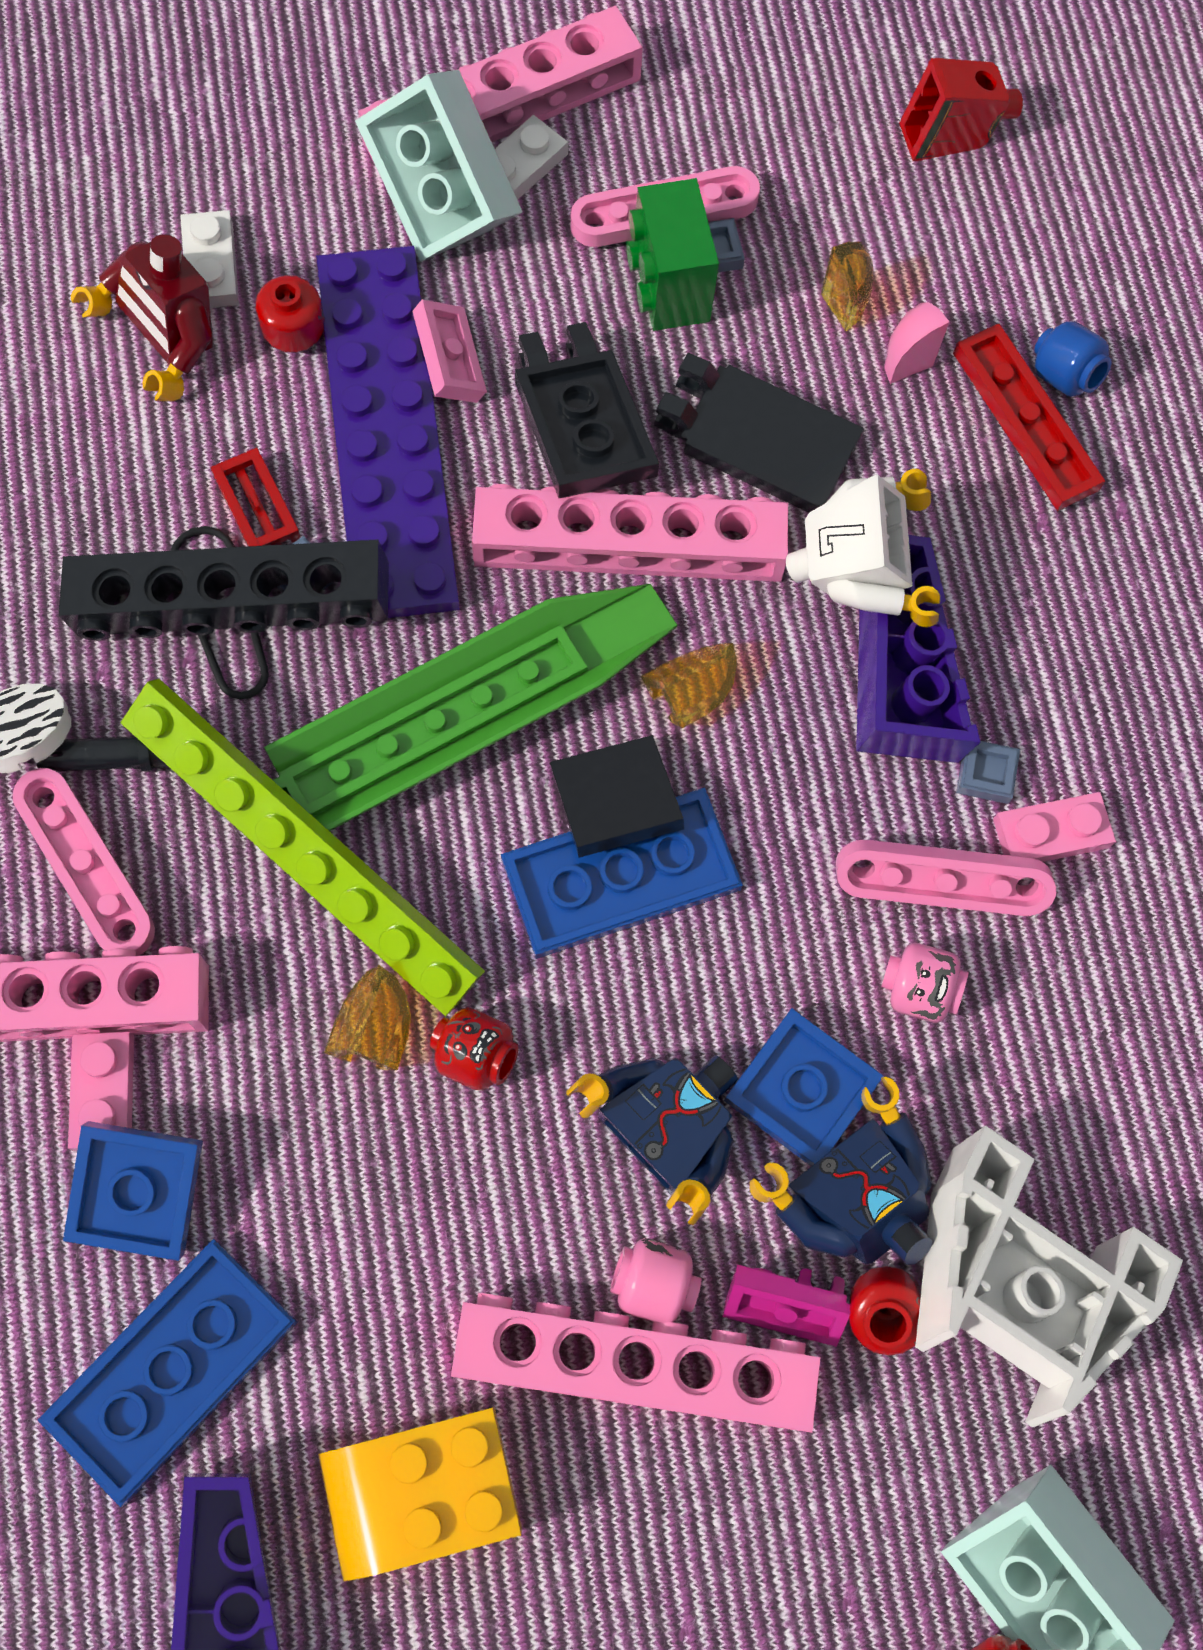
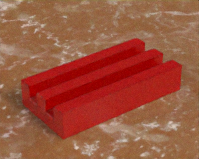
M257 447L210 467L213 477L247 546L282 545V542L289 539L291 543H294L301 538L299 530ZM251 465L254 466L283 527L274 530L244 468ZM235 474L265 535L258 538L255 537L226 478L227 475Z

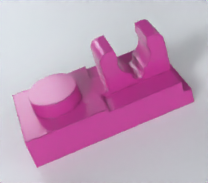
M737 1264L726 1296L723 1317L837 1347L849 1320L850 1304L846 1303L847 1295H844L845 1281L841 1277L834 1276L828 1291L811 1285V1269L803 1268L795 1282V1279L776 1275L767 1269L750 1268Z

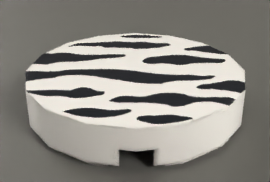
M21 684L0 691V773H13L22 770L19 763L26 762L31 758L38 763L48 758L64 742L71 728V716L66 702L55 688L44 684Z

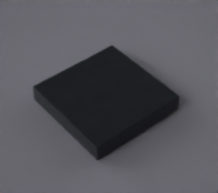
M653 735L550 762L553 780L579 858L684 829V819Z

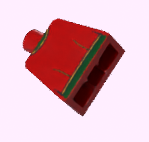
M931 58L899 122L912 161H922L982 148L987 145L1000 120L1016 119L1020 116L1023 108V97L1018 88L1006 89L998 66L993 62Z

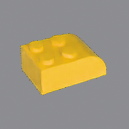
M495 1407L318 1454L343 1581L397 1570L522 1535V1526Z

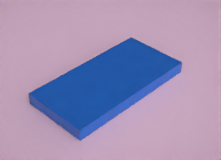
M705 787L676 797L684 819V829L580 858L578 857L571 832L501 854V861L535 959L741 891L743 884Z
M213 1239L49 1407L38 1421L117 1505L123 1507L286 1336L298 1321L217 1240Z

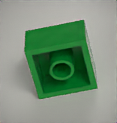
M697 178L637 187L636 209L629 210L628 214L632 240L627 241L626 250L629 268L631 271L638 270L641 280L636 286L641 313H649L653 331L710 322L719 261Z

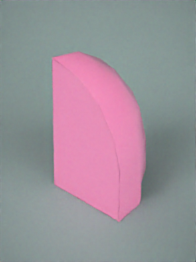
M930 302L920 303L909 310L891 335L884 366L890 384L934 365L949 321L941 310Z

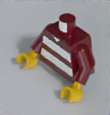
M162 234L154 237L149 243L140 241L132 244L99 275L101 283L98 286L76 287L71 294V302L85 303L89 301L88 310L83 313L82 317H100L110 313L112 308L111 294L116 295V304L169 364L166 371H148L143 378V389L145 391H157L158 393L154 398L155 401L172 402L179 400L183 395L184 382L181 377L183 372L189 374L202 353L213 347V331L211 327L209 288L205 279L182 254L180 241L173 236Z

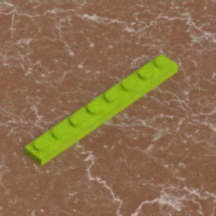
M155 679L145 684L120 723L445 1017L451 1013L485 973V970L163 681Z

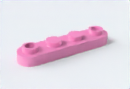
M729 166L588 194L579 198L572 206L571 232L578 242L590 247H601L632 240L628 214L629 210L636 209L637 187L694 178L698 180L708 222L744 218L750 215L757 206L760 191L759 180L753 172L744 167ZM728 197H737L739 199L730 200ZM597 224L599 225V227H592L589 225Z
M37 768L25 773L14 787V805L95 940L103 950L130 949L136 951L137 956H140L150 947L154 939L155 927L153 920L66 780L52 769ZM44 795H54V801L51 805L45 808L38 807L39 800ZM134 925L136 930L132 938L126 941L118 939V933L122 927Z
M874 840L853 841L844 846L836 858V874L840 887L849 895L859 898L1032 916L1049 908L1056 897V885L1051 870L1045 863L1034 858ZM860 860L872 862L867 867H857L854 865ZM1023 878H1033V881L1028 885L1017 884Z

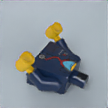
M714 1055L693 1075L677 1058L672 1059L666 1064L663 1061L652 1058L617 1065L598 1075L588 1073L580 1077L566 1091L568 1097L575 1092L582 1093L587 1097L589 1104L579 1113L580 1116L589 1118L598 1108L606 1103L599 1110L598 1119L671 1195L666 1204L667 1208L671 1210L676 1202H685L693 1211V1215L687 1223L694 1225L709 1206L711 1196L725 1178L733 1144L731 1132L726 1127L732 1115L718 1101L738 1080L732 1068L719 1056Z
M882 1077V1083L890 1095L888 1104L879 1105L875 1103L867 1087L862 1090L861 1096L863 1105L867 1110L881 1115L884 1120L881 1125L872 1118L789 1185V1178L785 1169L777 1163H767L764 1168L776 1181L775 1192L763 1189L755 1178L750 1181L749 1189L753 1198L759 1202H774L778 1207L775 1212L776 1215L808 1249L843 1258L853 1255L864 1264L874 1263L888 1250L892 1249L907 1265H913L922 1260L932 1246V1239L919 1227L929 1216V1208L925 1196L930 1191L932 1183L926 1149L907 1114L899 1113L895 1106L899 1100L898 1086L892 1079ZM788 1187L791 1192V1195L786 1191Z

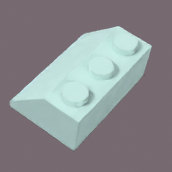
M459 70L427 74L355 120L420 262L485 234L523 213Z
M1052 1465L1008 1490L946 1544L941 1551L1002 1633L1013 1641L1018 1638L1022 1639L1032 1650H1160L1175 1621Z

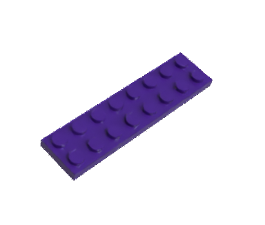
M414 246L317 255L320 296L325 317L324 334L346 540H379L389 561L388 618L460 610L432 384L412 312L421 301Z

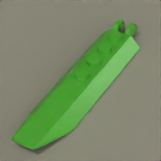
M651 584L547 599L265 746L264 748L279 775L273 781L287 794L289 793L297 803L326 829L331 831L601 687L677 628V624Z

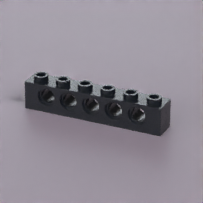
M378 539L63 556L59 617L77 636L93 641L106 640L111 634H132L142 638H155L161 636L162 632L184 631L192 635H209L214 632V629L236 628L247 633H258L266 630L269 626H289L297 630H312L319 627V624L341 623L348 627H366L371 625L372 621L388 620L389 561ZM340 582L339 587L332 593L320 594L322 589L329 583ZM288 585L280 595L268 597L275 587ZM234 587V591L228 597L217 600L218 595L223 590ZM182 590L175 600L165 602L171 593ZM129 593L125 601L114 605L121 595Z

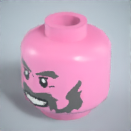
M911 943L905 948L902 958L890 956L882 988L892 990L890 1003L894 1011L928 1022L940 1023L946 1018L948 1013L957 1015L969 972L960 970L961 962L956 954L920 943Z
M643 1238L632 1249L623 1247L612 1278L610 1293L618 1295L619 1308L625 1314L650 1322L668 1323L674 1322L681 1310L690 1313L693 1311L702 1279L692 1275L693 1261L687 1251L649 1238Z

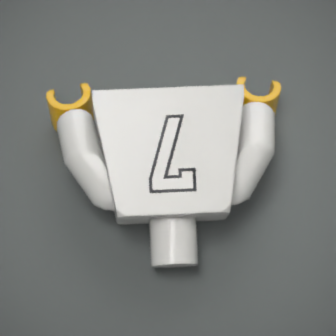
M910 469L902 475L899 482H895L893 477H880L878 474L870 478L849 479L845 481L825 504L811 511L806 517L807 547L792 552L786 557V567L792 580L796 583H801L810 579L813 585L827 593L834 602L863 611L897 616L900 615L902 610L910 611L912 620L919 626L931 627L937 624L939 613L932 610L924 611L918 608L920 604L925 602L932 604L940 603V594L934 587L922 586L916 589L912 595L905 594L904 589L913 586L906 508L911 511H921L930 505L931 491L926 489V474L920 469Z

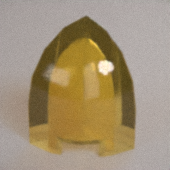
M846 242L832 247L821 291L822 297L844 330L847 331L861 320L873 290V261L867 247L861 242Z
M719 643L702 647L672 659L641 676L653 700L661 695L664 697L671 710L668 719L673 724L684 728L708 715L724 702L735 679L737 660L733 643Z
M381 965L368 970L353 986L337 1015L324 1053L350 1063L353 1054L375 1063L376 1069L398 1070L409 1036L411 1013L407 995L399 981Z

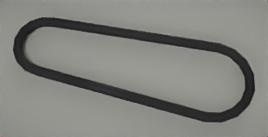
M202 526L191 528L182 533L174 541L171 551L179 550L187 539L200 534L218 537L227 548L235 547L230 537L221 530ZM259 632L251 633L261 677L254 688L242 692L228 687L207 636L198 635L216 682L223 693L231 698L242 700L252 698L264 689L269 673Z

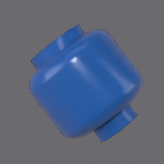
M1077 321L1063 322L1055 329H1047L1039 337L1034 349L1037 355L1035 360L1037 376L1069 397L1078 396L1084 392L1091 393L1096 390L1107 377L1112 364L1109 358V344L1107 341Z

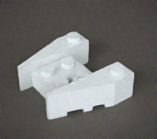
M985 1125L952 1149L931 1193L927 1235L932 1239V1246L924 1259L915 1347L925 1352L956 1336L961 1328L1041 1383L1025 1421L1026 1424L1033 1428L1071 1413L1097 1384L1095 1381L1114 1360L1121 1358L1134 1344L1132 1341L1145 1326L1153 1323L1166 1308L1183 1260L1135 1227L1096 1246L1091 1259L1014 1207L1035 1159Z

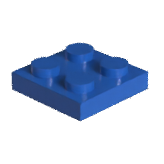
M791 1008L725 1097L724 1101L812 1167L832 1150L862 1108V1090L867 1087L871 1095L884 1076Z
M92 1121L81 1125L63 1241L179 1261L185 1255L203 1140Z

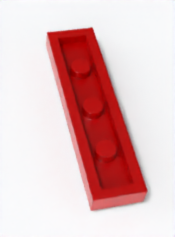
M1000 323L957 342L953 352L954 356L1055 509L1059 511L1100 491L1105 483V479Z

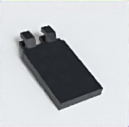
M583 322L567 326L566 333L571 343H566V353L569 359L549 362L546 349L538 332L518 335V343L523 352L518 353V361L521 368L515 369V385L558 498L658 477V459L612 350L597 352L595 341L587 323Z
M687 353L679 367L678 374L680 376L676 382V387L701 400L697 408L694 409L689 401L665 392L657 406L656 413L658 415L654 426L681 440H685L684 454L808 513L825 504L829 500L853 454L864 428L736 367L728 365L725 368L720 365L718 370H716L710 361Z

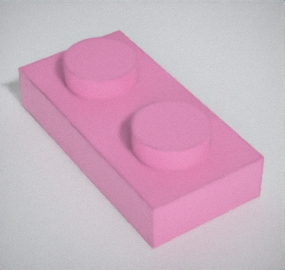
M422 299L412 312L434 396L477 403L487 390L464 307Z
M1101 792L998 812L993 818L1003 855L1034 858L1045 862L1108 849L1116 843Z
M132 1033L72 1034L68 1149L77 1151L81 1125L88 1121L132 1128L134 1035Z

